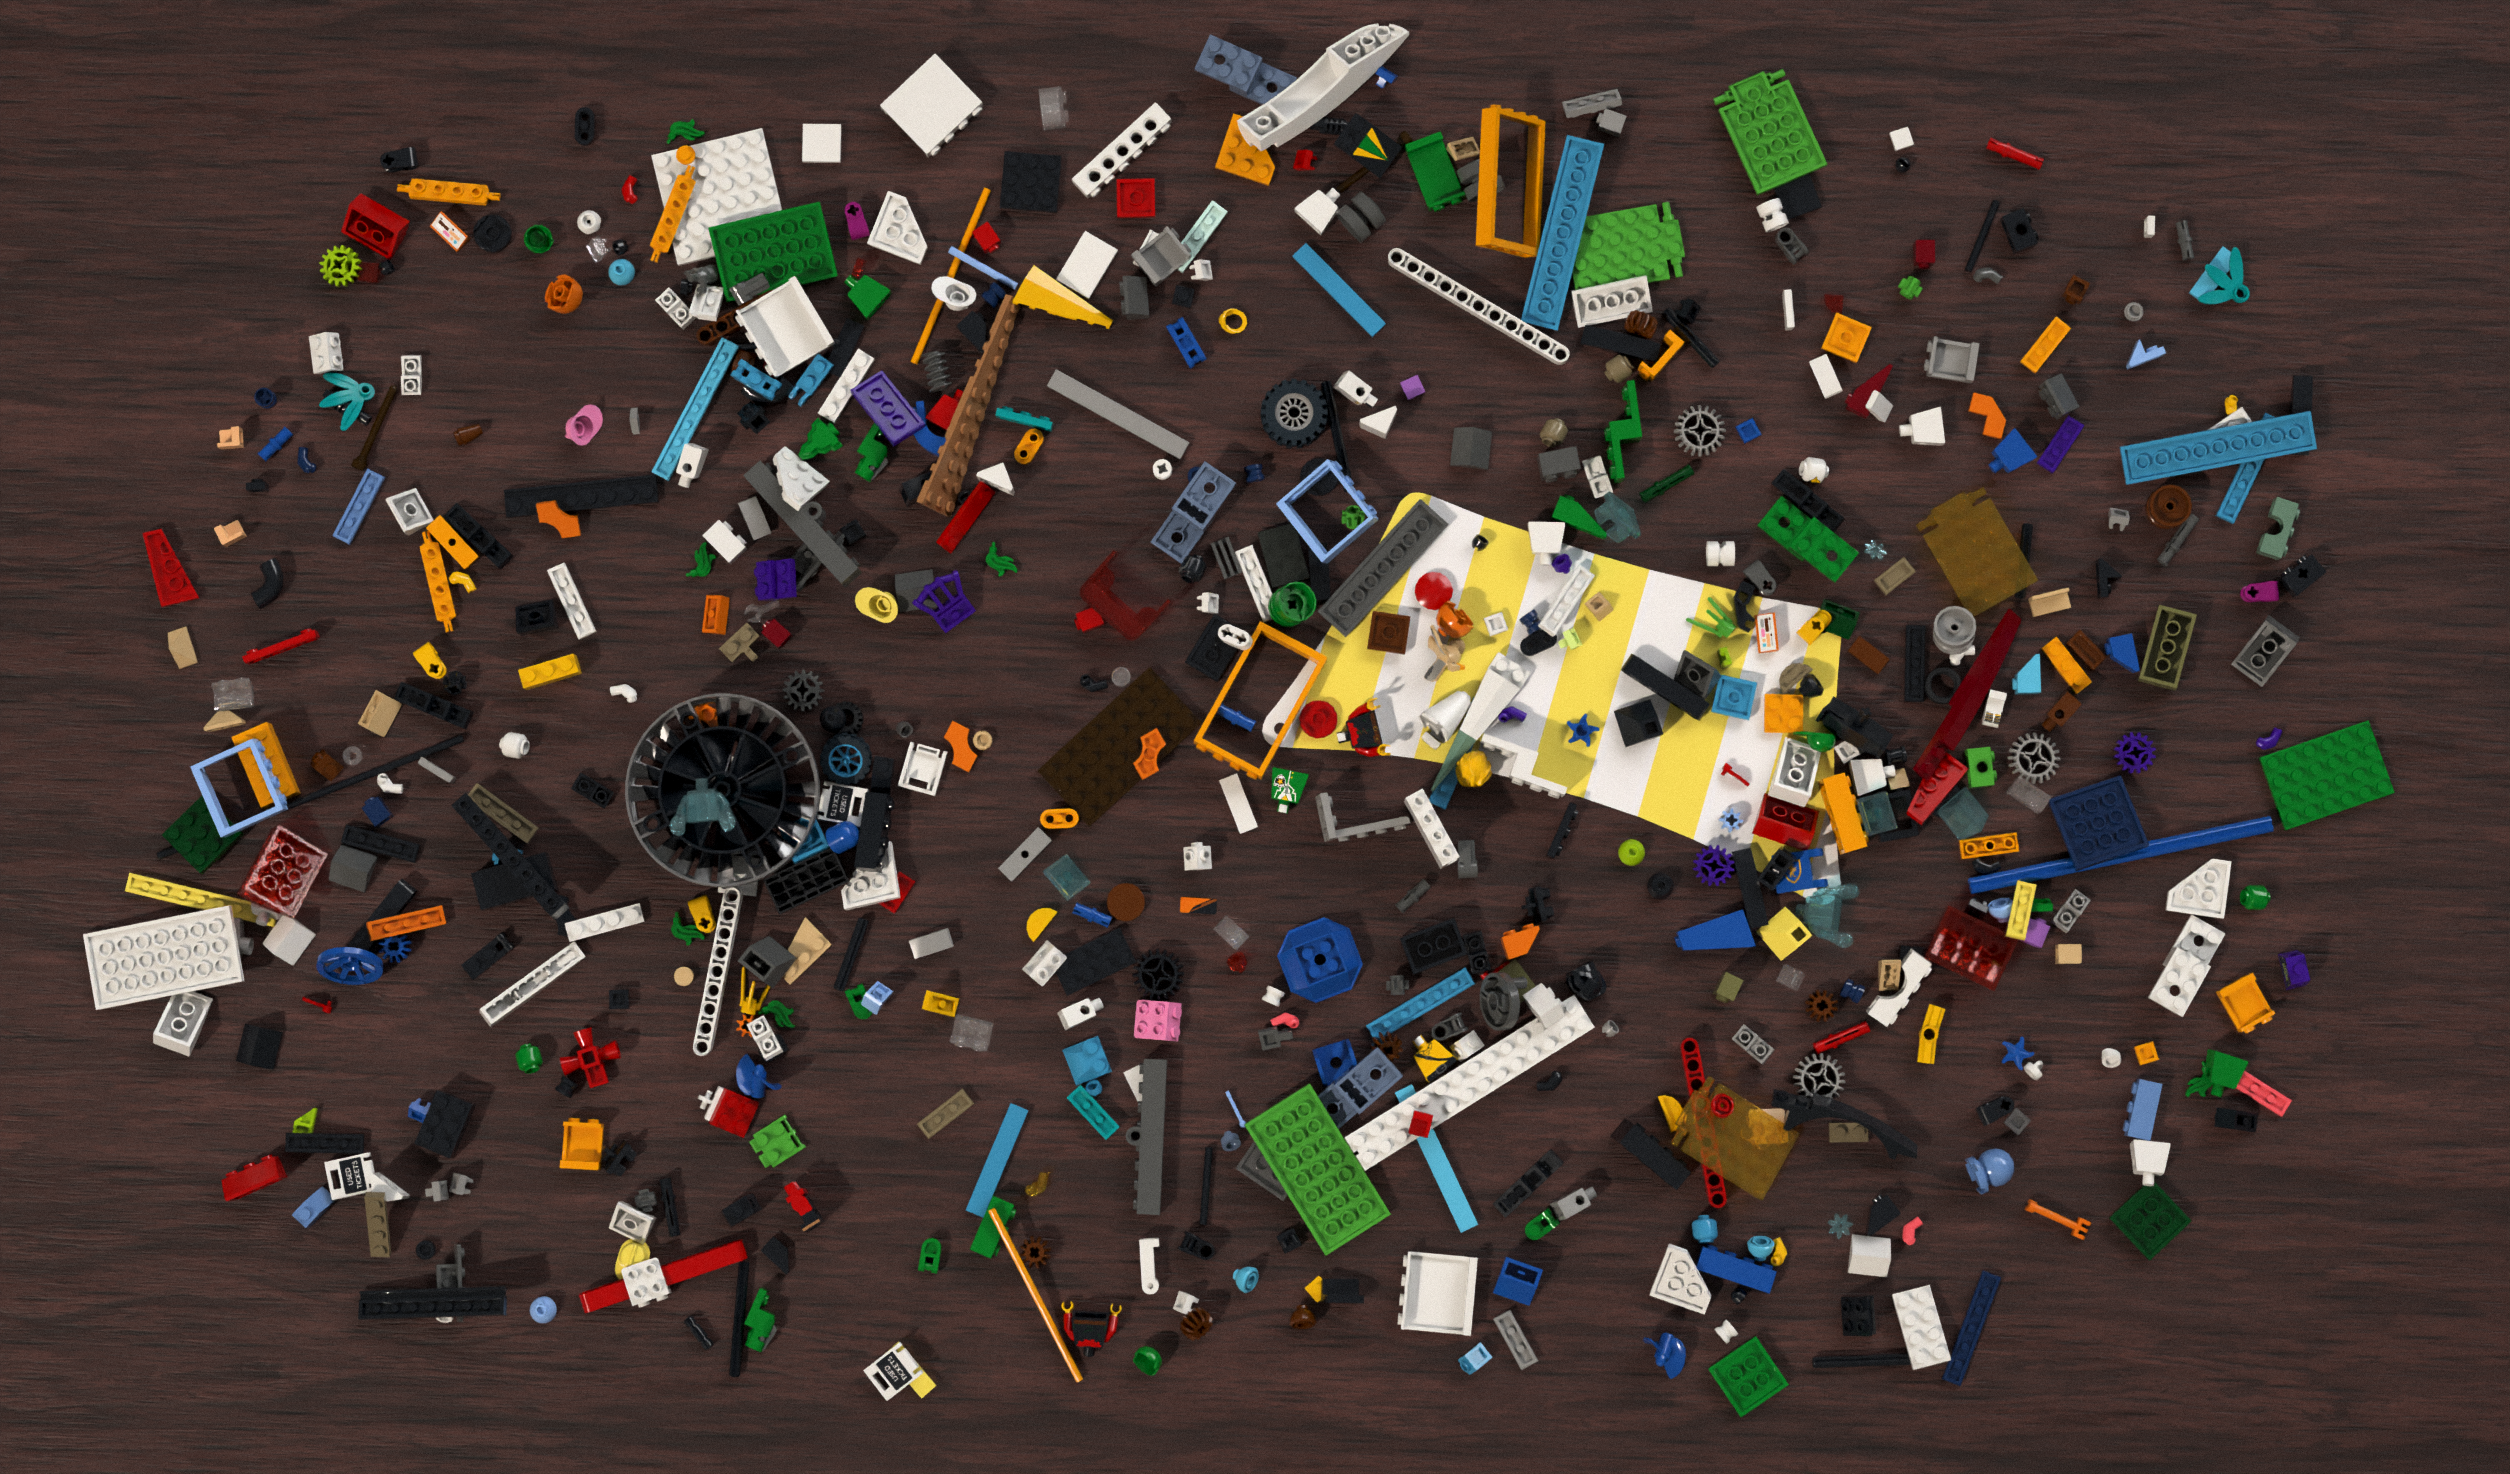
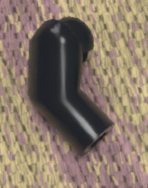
M1975 858L1972 861L1973 869L1983 875L2001 869L1998 860L1989 864L1982 861L1981 858Z

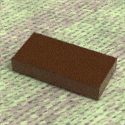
M2081 630L2066 642L2092 670L2107 658Z
M1858 636L1847 651L1877 675L1890 660L1861 636Z

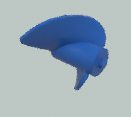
M748 1054L741 1058L736 1070V1080L739 1089L745 1095L762 1098L765 1096L767 1087L773 1090L781 1089L782 1086L779 1083L771 1084L766 1081L767 1072L763 1065L758 1064L756 1066Z
M1662 1333L1659 1341L1656 1342L1647 1337L1643 1338V1342L1652 1344L1656 1348L1654 1357L1657 1366L1661 1367L1664 1365L1670 1379L1676 1377L1683 1369L1686 1358V1349L1681 1340L1669 1333Z

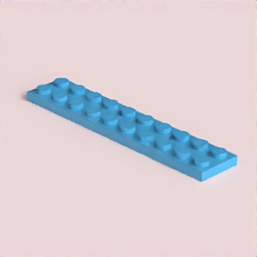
M1570 135L1566 137L1521 318L1525 323L1558 331L1604 148L1603 143Z
M2305 411L2120 446L2119 449L2125 484L2128 485L2317 449L2311 411Z

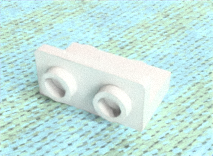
M1047 940L1022 970L1038 984L1044 986L1067 957Z

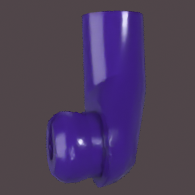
M1510 706L1501 711L1498 719L1502 723L1513 718L1523 722L1527 713Z
M2274 727L2270 737H2259L2257 739L2256 746L2263 750L2275 747L2283 731Z

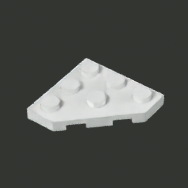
M888 191L867 244L921 265L928 247L906 197Z
M786 446L776 453L773 458V463L777 466L778 470L776 473L778 482L783 489V500L797 511L802 509L830 482Z
M889 841L888 848L885 849L886 864L882 868V873L860 871L858 869L853 872L852 878L841 890L843 906L846 911L901 898L892 842Z
M2210 859L2168 891L2165 911L2224 919L2232 861Z
M1668 1244L1652 1285L1650 1296L1705 1315L1711 1299L1710 1291L1688 1250Z

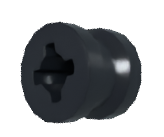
M562 1076L561 1083L555 1087V1090L568 1098H572L573 1091L578 1088L579 1084Z

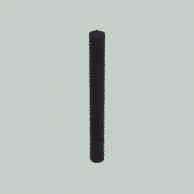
M1993 200L1964 269L1967 272L1972 273L2000 202L1997 200Z
M1205 1147L1199 1224L1207 1225L1213 1147Z

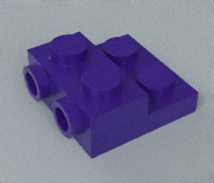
M795 559L756 562L754 575L757 578L755 594L758 600L772 601L797 597Z

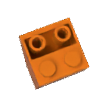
M1532 923L1521 927L1522 931L1516 933L1514 929L1503 933L1504 937H1501L1500 940L1507 960L1528 953L1540 930L1539 925L1534 927Z

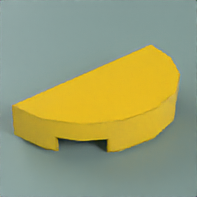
M1041 908L1030 915L1027 921V932L1033 942L1058 913L1051 908Z
M1666 1095L1657 1096L1672 1133L1682 1123L1684 1117L1683 1108L1679 1101L1673 1097Z

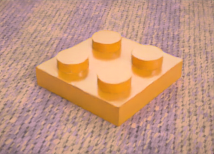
M1836 312L1821 349L1857 363L1872 327Z
M1764 694V733L1803 732V695Z

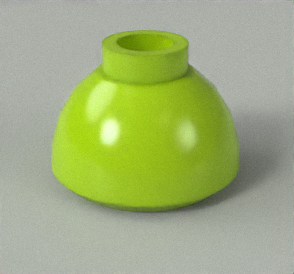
M1629 839L1620 845L1618 855L1625 865L1635 866L1643 861L1645 849L1639 841Z

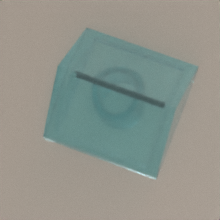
M1964 787L1937 811L1938 815L1958 840H1963L1980 833L1989 817L1967 787Z
M1887 791L1856 799L1867 837L1898 828Z
M1067 854L1043 871L1067 902L1072 900L1091 883Z

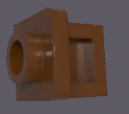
M2072 275L2062 296L2065 297L2066 302L2072 305H2079L2090 283Z
M739 349L732 365V371L737 369L740 359L745 360L754 367L757 354ZM746 370L742 373L744 377H747L749 374Z
M323 749L313 755L310 763L315 770L331 782L344 768Z

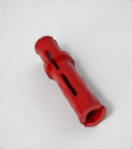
M1993 138L1989 139L1986 149L2001 154V157L2012 158L2040 170L2044 158L2015 148L2008 142L2005 144Z
M1864 1021L1837 1034H1829L1827 1038L1813 1043V1047L1818 1055L1831 1048L1836 1049L1838 1045L1871 1031L1868 1023ZM1858 1030V1032H1855V1033H1853V1034H1851V1035H1848V1036L1844 1037L1845 1035H1847V1034H1849V1033H1852V1032ZM1839 1038V1040L1834 1041V1042H1832V1043H1830V1044L1825 1045L1826 1043L1831 1042V1041H1833V1040Z

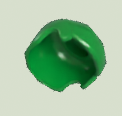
M533 225L524 234L525 246L533 253L542 254L547 252L554 242L551 231L543 225Z
M1140 1347L1134 1354L1133 1362L1147 1375L1154 1376L1162 1366L1159 1352L1152 1347Z

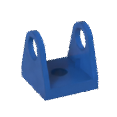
M1349 1038L1312 1050L1323 1087L1330 1085L1348 1068L1351 1070L1357 1065ZM1332 1058H1340L1342 1065L1339 1068H1333L1330 1064Z

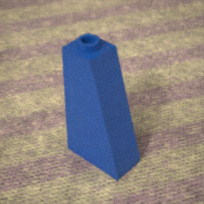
M1743 909L1676 932L1677 936L1674 937L1677 947H1681L1682 951L1750 948L1756 946Z

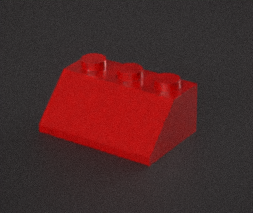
M360 193L349 204L341 232L390 260L405 237L410 221Z
M1764 793L1752 834L1796 849L1808 850L1815 833L1819 811L1777 799Z
M271 1154L261 1158L262 1162L255 1165L252 1162L243 1166L244 1170L237 1173L234 1170L227 1173V1178L221 1180L226 1202L238 1200L287 1178L279 1156L273 1157Z

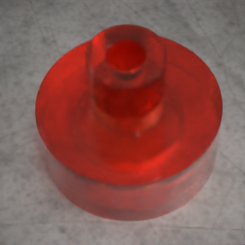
M1238 952L1228 958L1227 964L1231 971H1238L1239 973L1245 971L1248 961L1243 953Z

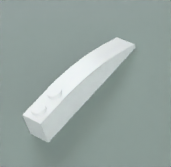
M572 942L480 1008L479 1013L488 1025L493 1027L548 987L586 956L577 944Z

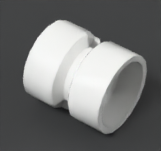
M1779 198L1772 199L1756 207L1759 216L1764 218L1762 224L1766 232L1777 230L1789 224L1786 214L1781 212L1783 206Z
M1707 541V566H1718L1719 563H1722L1723 566H1734V541H1723L1722 544H1719L1718 541Z

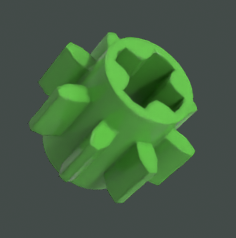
M1908 276L1907 279L1903 278L1898 285V288L1901 289L1899 293L1911 300L1914 296L1918 298L1923 289L1920 287L1921 282L1912 276Z
M1351 505L1342 511V524L1346 523L1349 529H1355L1364 522L1365 513L1360 511L1358 506Z

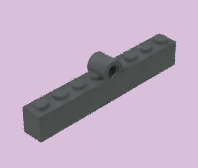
M761 461L757 462L743 476L846 588L862 573L858 568L861 565L854 557L850 559L846 555L848 551L841 543L837 545L834 542L836 537L829 530L825 532L821 528L824 525L822 522L826 518L825 510L819 503L814 501L807 503L799 511L794 509L783 500L782 486L779 485L778 478L772 474L775 470L768 463L764 465ZM817 511V514L812 516V513Z
M1144 1059V1063H1140L1139 1074H1143V1082H1139V1093L1142 1094V1101H1138V1113H1141V1121H1137V1126L1129 1128L1126 1132L1127 1142L1136 1146V1151L1139 1152V1159H1135V1171H1138V1179H1134V1190H1138L1137 1198L1133 1199V1210H1137V1214L1160 1215L1167 1060ZM1134 1131L1140 1134V1138L1137 1141L1131 1138V1134Z

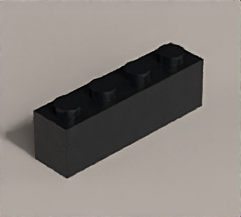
M865 793L854 867L860 871L882 873V868L885 867V849L889 845L887 836L888 830L891 829L892 825L890 817L891 811L894 810L895 806L893 797L888 794Z

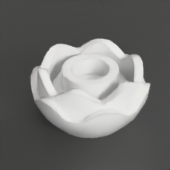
M587 210L579 215L577 225L583 233L591 234L600 229L601 218L596 212Z

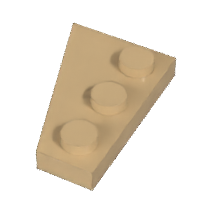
M806 917L788 949L797 958L783 975V978L790 985L832 946Z

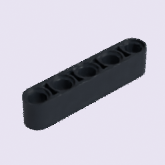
M1634 654L1629 656L1621 668V671L1698 721L1701 720L1710 706L1708 702Z
M402 878L366 922L400 915L414 898L417 890ZM365 922L346 947L359 948L370 952L379 940L370 941Z

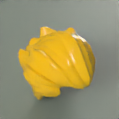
M1478 750L1465 753L1456 763L1455 772L1457 780L1463 787L1474 788L1482 786L1492 776L1491 764L1487 760L1484 751Z

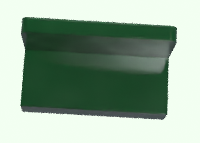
M1823 599L1820 610H1826L1832 618L1824 631L1849 640L1857 624L1860 612Z

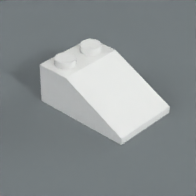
M1785 737L1771 780L1768 796L1805 807L1811 797L1821 752L1813 750L1809 744Z
M194 991L172 995L153 1033V1043L190 1057L213 998Z

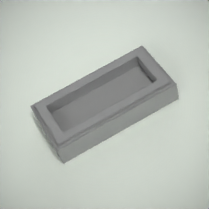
M421 757L418 761L419 765L450 784H454L457 779L426 758Z

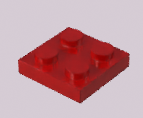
M1155 178L1116 179L1117 218L1155 217Z
M724 1088L709 1124L744 1138L759 1102Z

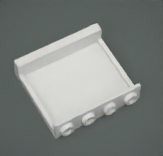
M934 54L895 90L880 107L929 158L931 155L935 156L941 150L940 146L945 142L949 143L955 137L954 133L958 129H964L972 116L976 117L982 112L983 103Z
M795 276L743 309L736 310L738 314L735 317L740 327L745 326L748 331L745 333L750 343L754 342L757 349H755V352L760 360L764 358L767 363L764 366L770 376L774 375L775 378L835 344Z
M1421 789L1406 797L1404 803L1440 869L1457 861V858L1460 856L1424 790Z
M1408 1251L1407 1255L1403 1256V1267H1406V1275L1402 1274L1401 1286L1405 1287L1404 1294H1400L1399 1305H1402L1403 1309L1402 1313H1398L1397 1325H1401L1402 1330L1409 1329L1471 1336L1478 1258Z

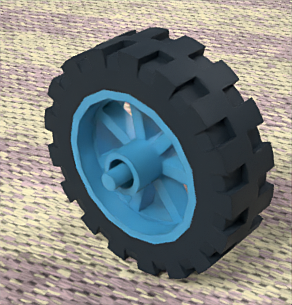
M844 732L828 739L820 755V765L823 768V773L828 776L829 780L836 781V784L850 785V783L856 784L859 780L865 778L872 764V752L870 751V746L864 742L865 740L862 737L859 738L854 733L848 734V732ZM847 746L846 752L843 753L839 747ZM850 747L854 748L857 752L851 754L849 752ZM837 750L842 757H832L833 752ZM859 755L860 763L852 760V758ZM833 761H840L841 763L836 767ZM851 763L857 766V768L851 771L849 764ZM846 766L847 771H842L840 768Z

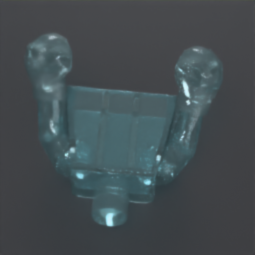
M707 778L695 779L696 790L688 791L687 795L683 796L677 807L676 814L670 821L671 832L676 836H682L685 833L686 823L719 821L721 828L726 832L734 829L736 823L728 800L721 792H717L716 789H708Z
M1851 883L1838 885L1837 887H1822L1815 891L1812 896H1807L1805 904H1797L1796 915L1804 916L1803 923L1808 924L1809 930L1818 938L1829 940L1841 948H1848L1853 944V936L1846 932L1838 933L1842 899L1851 900L1857 898L1860 894L1859 888Z

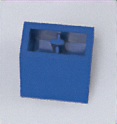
M1505 1256L1493 1293L1530 1306L1543 1270Z

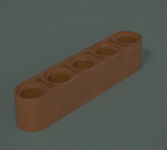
M769 290L718 318L717 321H712L701 327L696 334L697 340L701 345L708 347L719 342L722 337L726 338L741 330L745 326L740 327L739 323L735 322V317L738 315L736 310L743 309L773 290ZM722 323L727 324V329L724 332L718 331V326ZM709 332L711 334L710 339L702 341V334Z

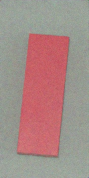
M2244 1071L2236 1087L2237 1090L2280 1117L2284 1115L2292 1102L2291 1099Z

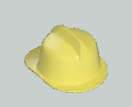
M867 587L859 590L856 594V607L861 613L883 623H889L896 618L898 605L891 593Z
M629 1239L623 1243L615 1264V1273L619 1280L623 1279L621 1273L623 1268L649 1260L650 1249L646 1242L642 1245Z

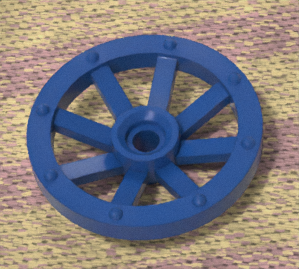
M332 948L322 952L317 958L316 968L323 977L340 984H367L378 980L383 974L382 960L372 952L359 948ZM334 962V963L330 964V965L327 966V967H326V965L324 964V963ZM338 967L342 968L341 974L336 973L333 970L337 969ZM361 967H363L371 973L364 975ZM348 971H355L357 976L347 975Z

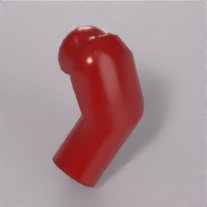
M631 175L628 176L621 191L624 200L634 204L638 198L637 195H634L632 188L637 179Z

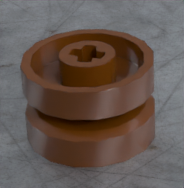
M2176 485L2160 487L2149 496L2145 506L2146 516L2151 524L2165 530L2175 528L2186 521L2192 509L2190 496L2184 489ZM2169 504L2171 506L2170 510L2167 509L2166 505Z

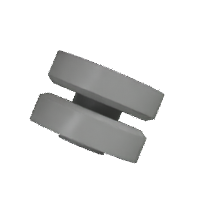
M1951 606L1941 610L1936 616L1933 625V641L1937 648L1950 655L1966 652L1973 645L1975 639L1976 620L1972 613L1959 606Z

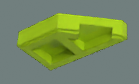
M1727 647L1720 648L1718 656L1721 668L1723 669L1731 666L1732 662Z
M313 1108L295 1120L292 1133H313L318 1108Z

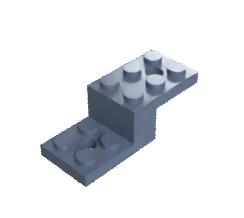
M1211 34L1195 66V71L1229 85L1230 91L1261 105L1267 103L1297 80V77L1263 63L1262 57ZM1216 56H1223L1225 62L1222 65L1216 64L1214 62ZM1270 83L1276 84L1277 91L1274 93L1268 92L1266 89L1267 85Z
M1204 461L1150 543L1182 564L1184 558L1190 554L1214 520V515L1235 487L1236 482ZM1207 483L1215 485L1213 493L1205 492L1204 486ZM1174 533L1182 534L1183 539L1181 542L1175 543L1172 541L1171 537Z
M1377 1046L1351 1070L1348 1068L1317 1096L1326 1110L1327 1106L1331 1103L1338 1106V1111L1336 1113H1329L1339 1129L1356 1113L1361 1114L1400 1080L1403 1074ZM1373 1069H1378L1381 1071V1077L1373 1079L1370 1076V1072Z

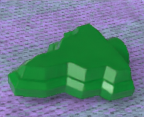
M817 418L811 424L812 429L807 434L808 440L802 445L798 455L804 461L814 458L819 453L827 454L831 450L836 452L843 447L837 438L840 434L831 422L826 425L821 419Z

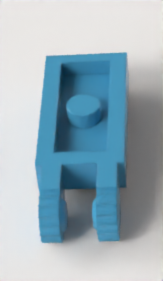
M817 354L788 397L792 400L797 396L800 389H803L806 393L798 402V405L802 407L808 398L815 393L834 364L821 354Z

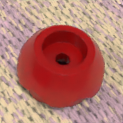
M1724 1093L1716 1095L1710 1104L1711 1111L1719 1118H1726L1734 1111L1733 1099Z

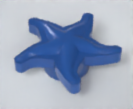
M1587 714L1583 715L1579 723L1574 724L1567 721V725L1574 731L1573 737L1568 740L1569 743L1581 739L1586 743L1587 747H1590L1589 735L1600 729L1587 724Z
M2020 1037L2019 1042L2015 1045L2005 1041L2002 1042V1045L2006 1046L2008 1053L2004 1056L2001 1063L2005 1064L2007 1061H2014L2017 1068L2023 1070V1058L2034 1055V1052H2027L2024 1049V1037Z

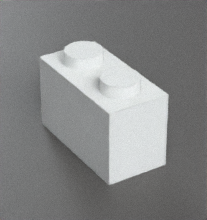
M718 520L702 536L732 564L747 550L744 546L747 542L739 534L735 536L731 532L733 528L726 521L722 523Z
M1540 983L1522 995L1529 1009L1546 1029L1565 1017L1562 1010L1564 1005L1559 998L1555 999L1556 996L1550 987L1546 988Z

